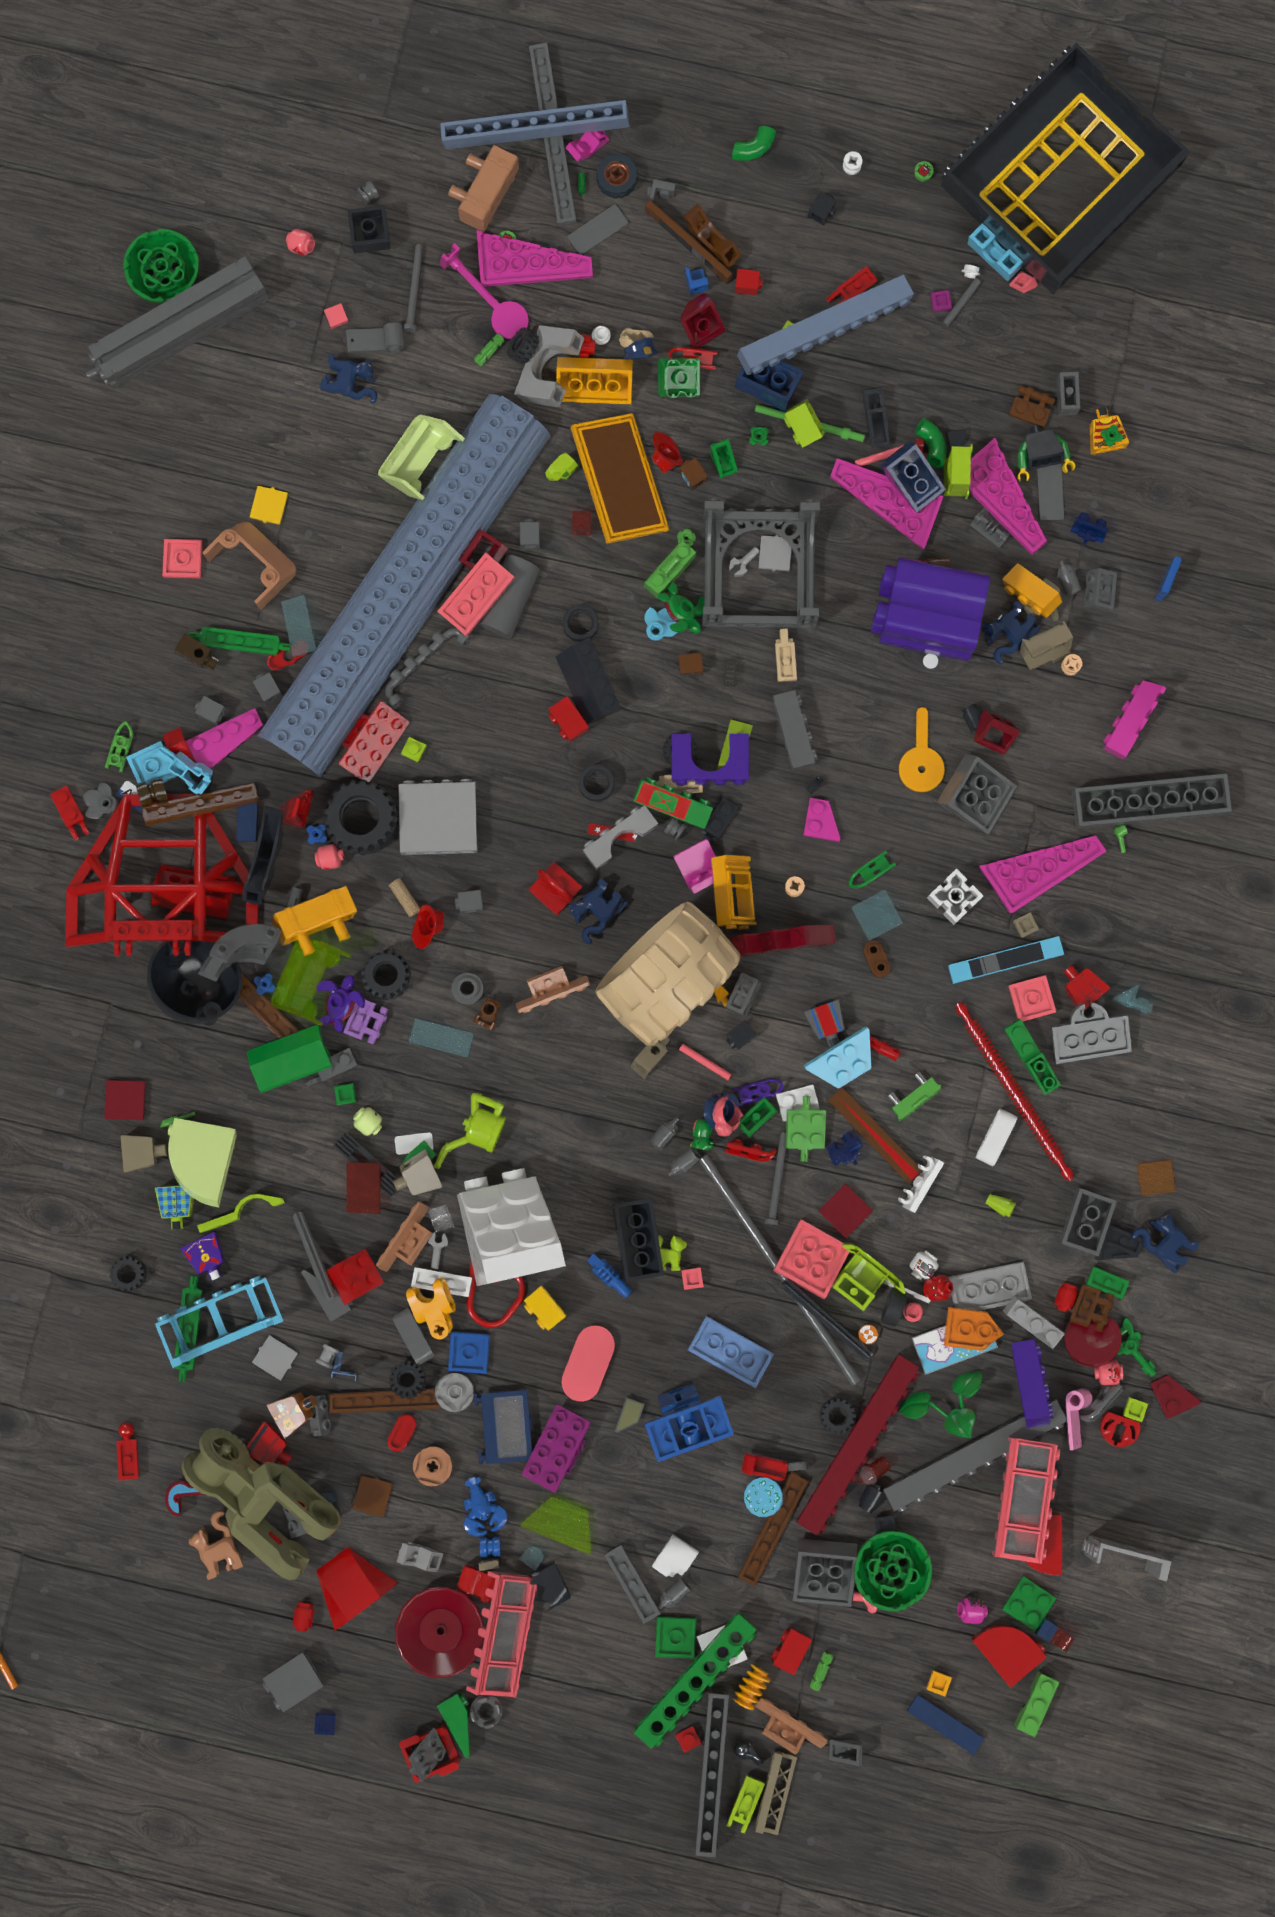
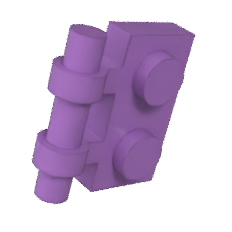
M365 1000L364 1008H360L355 1003L343 1033L362 1040L364 1033L370 1035L367 1042L374 1045L376 1039L380 1037L381 1033L379 1031L383 1022H386L388 1009L381 1007L379 1013L374 1012L376 1004ZM371 1017L376 1019L372 1029L367 1028Z

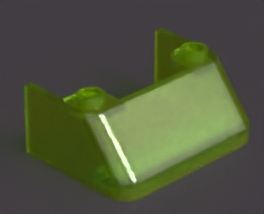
M310 938L315 952L304 956L298 940H296L273 993L271 1005L291 1015L322 1026L323 1022L314 1019L317 1015V1006L312 1000L317 991V985L320 983L326 967L332 968L339 963L340 955L351 958V954L327 943Z

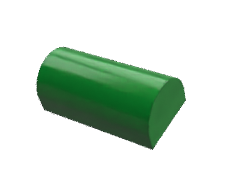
M764 1097L740 1119L738 1127L750 1138L778 1111Z

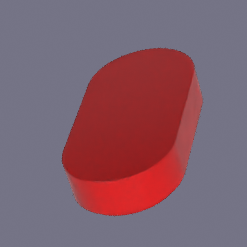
M404 1414L398 1418L387 1440L388 1447L392 1451H402L408 1444L416 1428V1420L412 1415Z

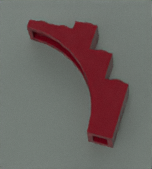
M807 925L757 934H742L728 939L740 953V958L770 952L836 944L834 925Z

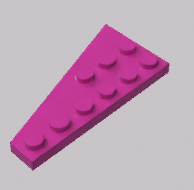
M476 230L480 280L484 287L593 278L591 257L571 252H561L554 248L540 247L537 244L502 238L499 235H490Z
M994 438L971 458L969 492L1033 555L1047 540L1038 522L1035 521L1031 508L1026 503L1023 497L1024 494L1012 470L1009 469L1005 456L998 447L996 438Z
M837 458L830 478L924 550L943 496H937L916 513L889 481L887 476Z
M1092 836L981 865L979 868L1006 909L1012 914L1104 854L1106 850L1097 836Z

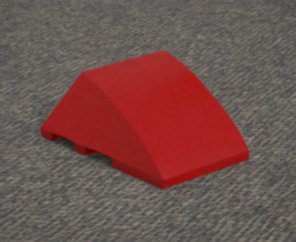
M349 1547L316 1570L334 1630L349 1622L398 1584L397 1581L387 1576L383 1571L373 1566Z

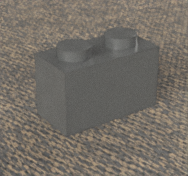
M1060 372L1056 379L1058 416L1077 415L1080 410L1078 372Z

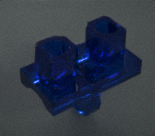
M1082 512L1079 517H1076L1070 532L1084 538L1082 544L1086 545L1088 540L1102 543L1109 529L1106 528L1107 521L1097 519L1096 523L1090 522L1089 514Z
M847 1132L841 1138L846 1145L839 1148L834 1142L827 1147L830 1154L829 1157L834 1166L841 1162L845 1166L850 1162L855 1166L858 1164L855 1158L861 1155L858 1150L863 1145L858 1136L855 1137L850 1132Z

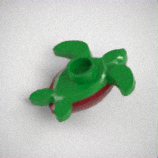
M670 583L668 587L669 592L658 595L659 600L664 602L668 615L676 622L669 626L670 629L681 633L688 628L691 633L699 634L701 628L694 617L703 614L704 597L701 596L696 606H693L686 596L677 593L676 584Z

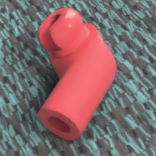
M853 1591V1601L864 1602L870 1613L877 1612L878 1608L866 1601L859 1591Z

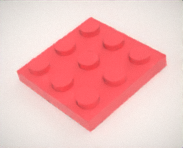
M799 1220L773 1271L825 1299L849 1251L842 1247L841 1241L809 1223Z

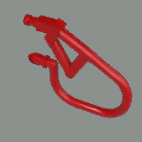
M471 1261L469 1277L472 1278L469 1297H467L466 1301L467 1311L470 1317L483 1327H500L511 1318L522 1303L526 1293L525 1282L522 1276L515 1277L519 1285V1294L502 1318L496 1321H486L477 1315L473 1307L476 1279Z

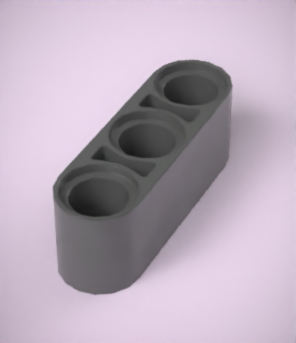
M409 1307L391 1316L418 1366L435 1357L428 1340Z

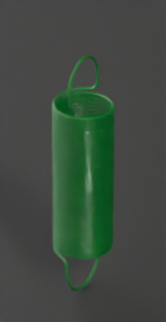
M581 172L578 179V194H581L582 199V194L586 193V174Z

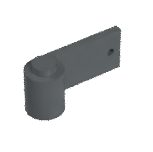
M388 323L383 328L346 329L347 353L374 351L399 353L404 348L402 324Z

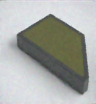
M626 1397L614 1432L618 1433L637 1424L645 1404Z

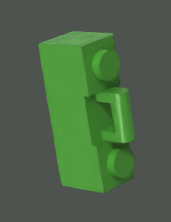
M681 541L644 582V588L659 599L658 595L665 593L670 583L674 582L695 559L696 552L684 541Z

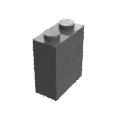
M305 1650L262 1678L265 1690L268 1693L271 1692L274 1697L273 1702L278 1710L281 1709L283 1712L326 1684Z

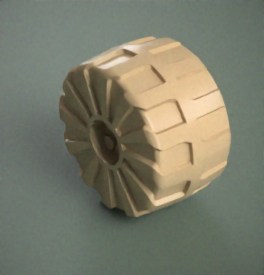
M684 902L658 921L617 961L601 980L595 992L601 1002L623 1026L645 1045L652 1046L658 1041L667 1038L676 1026L681 1027L689 1019L694 1008L698 1005L703 1006L712 997L714 990L723 985L740 961V953L713 921L692 903Z

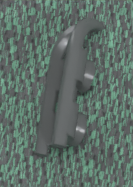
M1119 1384L1116 1387L1108 1385L1104 1390L1106 1396L1102 1400L1096 1399L1092 1403L1091 1408L1094 1412L1089 1415H1079V1418L1086 1422H1093L1099 1419L1124 1391Z

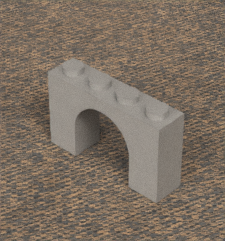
M539 325L536 333L539 336L538 348H536L535 354L532 355V359L525 363L514 395L525 403L560 408L566 390L556 382L542 380V369L545 363L556 354L579 355L584 337L576 330Z

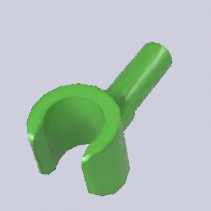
M1121 825L1115 828L1114 833L1119 840L1121 853H1125L1123 836L1128 834L1125 825Z

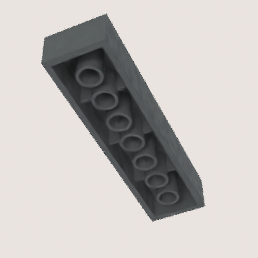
M1227 774L1075 788L1071 792L1076 830L1220 816L1232 812Z

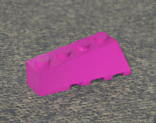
M1142 681L1139 685L1135 684L1130 693L1133 697L1130 701L1126 700L1121 710L1124 713L1121 718L1117 716L1112 725L1115 728L1112 734L1108 732L1103 741L1105 743L1103 749L1123 760L1139 736V731L1146 724L1148 715L1156 707L1157 699L1164 693L1166 687L1147 681Z

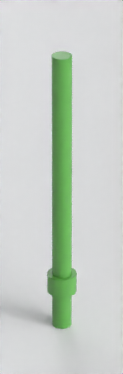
M756 405L755 412L783 420L786 417V412ZM821 423L825 432L839 435L846 440L848 438L860 442L864 440L865 435L853 432L849 428L844 427L842 429Z

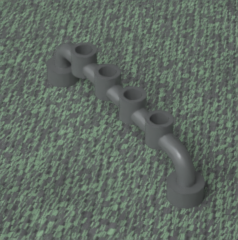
M450 628L444 633L441 631L436 632L432 637L434 642L430 646L426 643L418 649L420 655L415 659L410 656L405 660L404 665L406 667L402 671L396 669L391 673L390 677L392 680L387 684L385 690L388 706L393 710L400 706L403 698L398 693L394 695L393 689L400 685L411 672L416 671L425 659H429L434 651L443 646L451 636L457 635V641L462 646H465L472 640L473 635L470 633L468 636H465L457 628Z

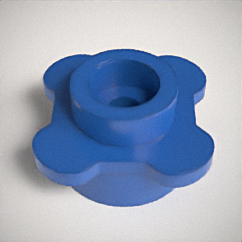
M309 826L307 828L309 833L308 842L310 844L325 843L327 841L324 832L326 830L325 826Z
M266 974L264 977H255L254 983L257 985L256 991L259 995L274 992L275 986L272 983L273 977L271 974Z

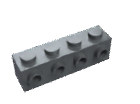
M792 690L773 695L772 701L792 772L814 766L817 754L815 749H811L810 742H812V736L810 731H806L805 724H807L805 712L801 713L800 706L802 705L800 694L796 695V691Z

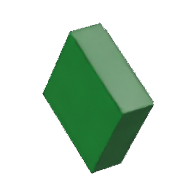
M353 1083L334 1086L337 1106L357 1103Z

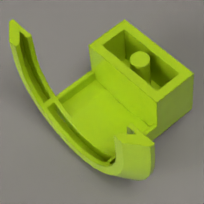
M853 1243L841 1244L842 1247L854 1255L836 1277L832 1287L864 1311L875 1297L874 1293L885 1279L890 1281L903 1294L906 1293L902 1281L878 1261Z

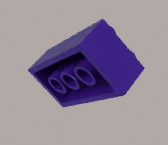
M1035 1339L1011 1343L1026 1427L1028 1429L1050 1425V1419L1053 1418L1051 1402H1047V1399H1049L1048 1384L1043 1383L1046 1378L1044 1364L1039 1363L1042 1361L1040 1345H1036Z

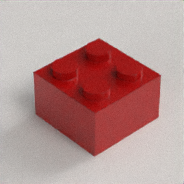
M366 1249L341 1261L326 1271L344 1305L384 1283Z

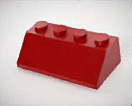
M161 864L153 884H194V870ZM223 875L215 879L236 882V878ZM206 891V915L227 919L234 894ZM152 892L151 905L173 909L189 892ZM194 899L182 911L194 913Z

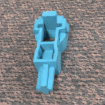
M162 745L156 755L170 764L167 769L182 778L189 786L188 789L196 795L198 793L202 794L211 782L210 778L213 775V770L202 763L193 762L181 751L176 755ZM188 769L198 777L201 774L204 776L199 784L192 780L190 773L187 771Z

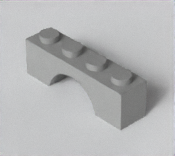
M637 806L630 812L632 815L628 818L622 817L615 822L616 826L611 830L609 828L605 829L599 834L601 836L596 841L592 839L584 845L583 853L596 871L612 860L611 846L618 836L624 833H635L644 837L658 827V822L646 806Z

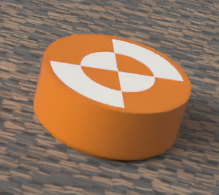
M864 1325L859 1329L858 1337L864 1344H872L877 1340L878 1332L874 1326Z

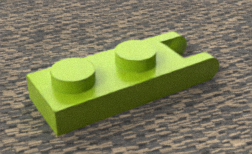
M746 1775L728 1818L727 1827H730L734 1820L743 1824L741 1833L745 1834L764 1788V1782Z

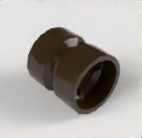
M162 777L152 779L150 783L144 781L135 784L142 807L153 805V802L162 803L168 801Z

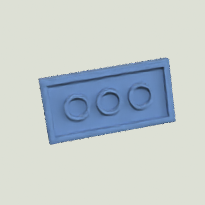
M707 1316L688 1348V1351L754 1388L757 1387L774 1356V1353Z

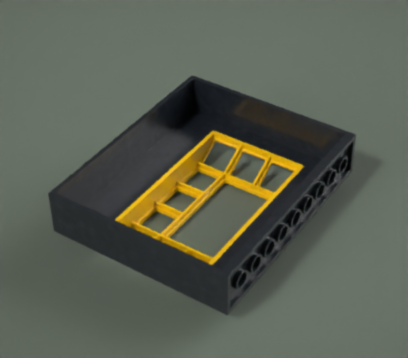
M1077 42L1072 47L1068 46L1062 52L1063 56L1059 60L1056 58L1049 65L1050 69L1046 73L1043 71L1036 78L1037 82L1033 86L1030 84L1023 91V96L1020 99L1017 97L1010 104V109L1007 112L1005 110L1001 112L997 117V122L994 125L992 123L989 124L984 130L983 136L981 138L979 136L976 137L971 143L970 149L968 151L963 150L960 153L955 164L950 163L947 166L941 183V187L980 224L983 223L996 236L995 239L1005 249H1010L1023 261L1022 265L1053 295L1182 166L1190 154V151ZM1082 102L1096 115V118L1081 135H1078L1064 120ZM1102 121L1116 134V137L1101 154H1098L1084 139ZM1058 126L1074 139V142L1060 156L1044 142ZM1120 141H1123L1136 154V157L1119 174L1105 161V157ZM1077 146H1081L1114 178V181L1060 235H1057L1023 201ZM1037 147H1040L1054 160L1040 176H1037L1023 162ZM1017 167L1033 180V183L1019 197L1003 183ZM996 188H999L1013 201L1002 212L986 198ZM1016 207H1019L1033 221L1023 231H1020L1006 217ZM1037 226L1053 240L1043 250H1040L1026 236Z

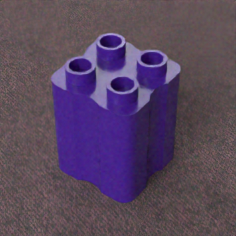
M899 557L896 566L886 564L878 596L886 597L888 600L887 603L878 602L871 633L880 634L879 644L969 662L978 642L990 576Z

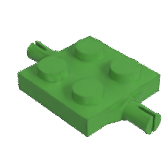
M802 1096V1107L787 1109L785 1147L787 1149L801 1150L800 1161L808 1162V1150L825 1149L826 1110L811 1108V1096Z

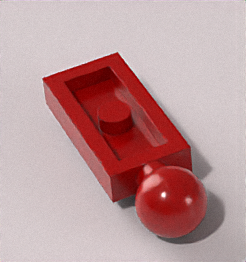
M124 1422L118 1428V1432L123 1437V1440L116 1441L119 1480L139 1479L137 1439H131L134 1427L131 1423Z

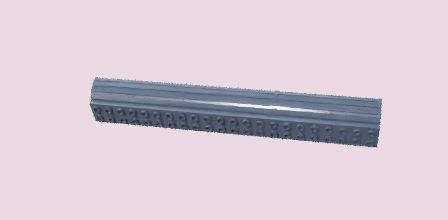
M495 394L487 396L462 433L465 440L463 442L457 441L422 492V495L425 497L424 500L418 499L257 735L260 739L263 738L293 756L320 778L463 567L459 559L479 529L484 532L488 530L551 437L547 429L532 414L504 396L500 397Z

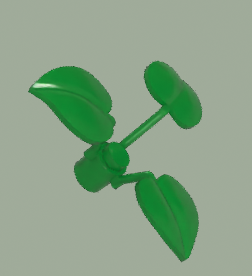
M980 1371L964 1373L955 1379L952 1389L954 1393L959 1394L958 1398L961 1409H953L950 1415L933 1402H930L931 1396L927 1392H917L909 1396L902 1404L900 1413L907 1418L918 1419L928 1412L929 1406H932L947 1418L944 1422V1427L949 1433L959 1437L971 1438L976 1415L973 1410L964 1408L962 1398L963 1395L965 1397H972L978 1392L983 1381V1374Z

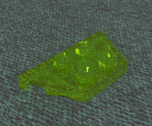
M551 1496L521 1523L520 1527L589 1555L591 1554L588 1510Z

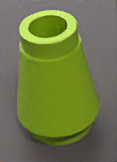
M992 1194L989 1195L985 1203L1003 1217H1010L1016 1203L1012 1202V1199Z

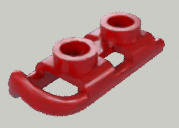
M677 347L668 352L669 358H673V352L683 351V358H699L701 361L700 368L715 370V366H712L713 355H717V351ZM694 353H702V355H694Z
M732 1139L731 1143L727 1142L726 1147L730 1149H725V1153L759 1162L771 1160L777 1152V1149L761 1151L762 1147L758 1144H751L750 1147L743 1146V1142L739 1139Z

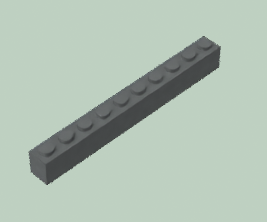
M1057 1399L1048 1401L1051 1402L1053 1418L1050 1419V1425L1027 1429L1023 1414L883 1487V1492L892 1509L901 1512L909 1507V1503L913 1501L918 1503L926 1499V1494L933 1492V1494L938 1493L949 1482L953 1485L961 1480V1476L965 1474L970 1476L978 1472V1467L982 1465L987 1467L995 1463V1458L1002 1456V1458L1006 1457L1010 1444L1008 1437L1027 1440L1036 1438L1039 1440L1047 1435V1431L1051 1429L1056 1431L1064 1427V1422L1067 1421V1418ZM1019 1444L1020 1449L1028 1446Z

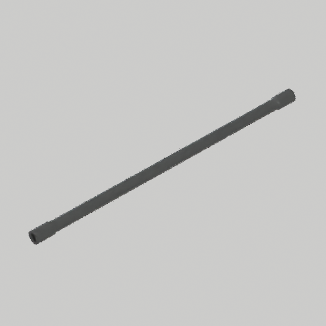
M706 1154L699 1160L706 1173L710 1175L774 1269L779 1259L727 1185L710 1156ZM776 1273L782 1282L787 1279L782 1275ZM796 1301L841 1367L843 1374L853 1386L861 1380L860 1376L845 1358L822 1322Z

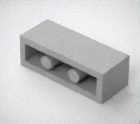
M1015 1295L1003 1310L1007 1316L1052 1349H1054L1064 1335L1061 1329Z

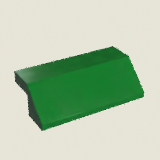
M318 1025L247 1051L249 1066L260 1093L332 1067L330 1053L323 1043L321 1028Z

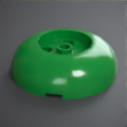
M158 229L157 231L141 234L130 244L124 257L123 269L127 283L139 297L151 303L163 304L195 285L199 274V259L191 242L182 234L173 230ZM164 255V258L156 259L157 256ZM177 263L180 265L175 270L172 269L173 264ZM150 269L154 271L152 276L146 274ZM164 279L170 280L168 284H162V281Z
M899 1531L881 1532L868 1539L857 1553L858 1558L855 1561L853 1570L854 1580L860 1594L874 1607L885 1611L904 1610L921 1600L927 1592L932 1577V1564L923 1545L913 1536ZM883 1553H886L888 1556L886 1561L880 1560V1556ZM901 1558L906 1559V1564L904 1566L899 1565V1560ZM893 1566V1571L888 1572V1568ZM878 1572L883 1575L881 1580L875 1579ZM899 1577L901 1579V1583L898 1585H894V1579H897Z

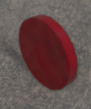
M1099 1311L1094 1312L1095 1314L1100 1315ZM1109 1315L1107 1316V1325L1104 1326L1102 1332L1095 1330L1097 1323L1091 1321L1089 1328L1073 1322L1068 1323L1064 1334L1065 1347L1068 1354L1079 1364L1088 1367H1100L1111 1362L1119 1353L1122 1341L1121 1331L1118 1324Z

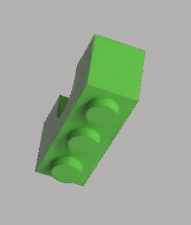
M1037 1671L1030 1687V1697L1026 1705L1021 1707L1014 1723L1018 1730L1033 1737L1036 1736L1059 1684L1055 1678Z

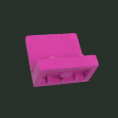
M707 839L673 856L688 888L694 894L714 883L711 858L716 856Z

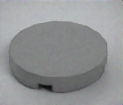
M446 1374L439 1379L435 1387L436 1401L441 1408L447 1411H462L473 1400V1385L468 1377L462 1374Z

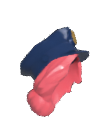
M713 1093L705 1102L704 1118L710 1128H714L719 1136H729L732 1131L738 1128L740 1117L743 1116L739 1109L738 1098L731 1093Z

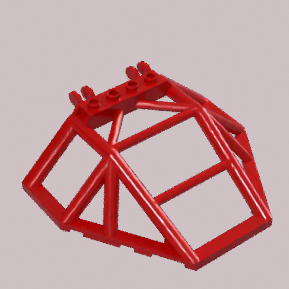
M125 794L66 889V947L114 942L115 956H120L121 942H127L126 954L127 956H132L133 942H173V955L178 956L180 951L179 941H185V955H191V941L216 943L227 932L206 930V891L243 894V887L249 874L214 814L210 812L194 816V839L126 840L132 806H141L138 794ZM167 794L168 801L195 796L196 794ZM206 824H208L226 854L223 859L207 871ZM114 834L107 870L99 856ZM124 847H194V884L117 885ZM233 866L243 883L215 879ZM91 869L94 870L100 881L83 883ZM105 892L104 931L78 934V896ZM120 892L189 893L161 921H148ZM194 899V920H173ZM117 901L137 921H116ZM246 902V925L259 924V905Z

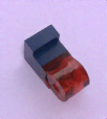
M1045 1617L1035 1631L1037 1635L1065 1652L1068 1651L1074 1641L1072 1636Z

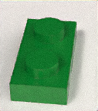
M1092 1267L1085 1285L1099 1289L1104 1293L1112 1294L1114 1297L1123 1300L1129 1281Z

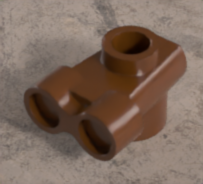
M487 997L481 1007V1011L475 1015L473 1022L494 1031L497 1024L495 1020L501 1002ZM490 1004L494 1006L493 1012L488 1009Z

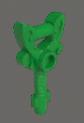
M1125 1318L1122 1321L1120 1331L1121 1336L1128 1333L1126 1341L1121 1342V1348L1117 1355H1122L1123 1353L1125 1355L1132 1354L1142 1366L1141 1370L1145 1374H1149L1150 1377H1153L1157 1373L1154 1370L1155 1366L1151 1361L1148 1362L1137 1349L1140 1344L1138 1340L1141 1339V1335L1133 1331L1130 1321Z

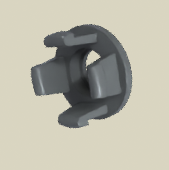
M463 973L457 976L452 983L454 998L466 1005L476 1003L483 994V984L480 978L472 973ZM465 981H469L474 985V991L470 995H464L460 991V986Z
M493 1695L478 1696L470 1707L472 1722L485 1729L494 1727L500 1721L503 1713L501 1702ZM484 1703L491 1704L494 1708L492 1716L483 1717L479 1712L480 1706Z

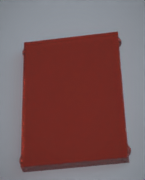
M347 1162V1213L380 1214V1163Z

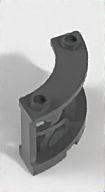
M251 924L237 927L227 932L215 943L198 974L217 981L219 975L235 962H254L264 965L276 946L282 930L269 925Z

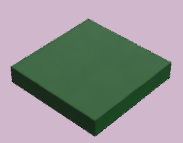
M657 1616L655 1657L695 1659L696 1618Z

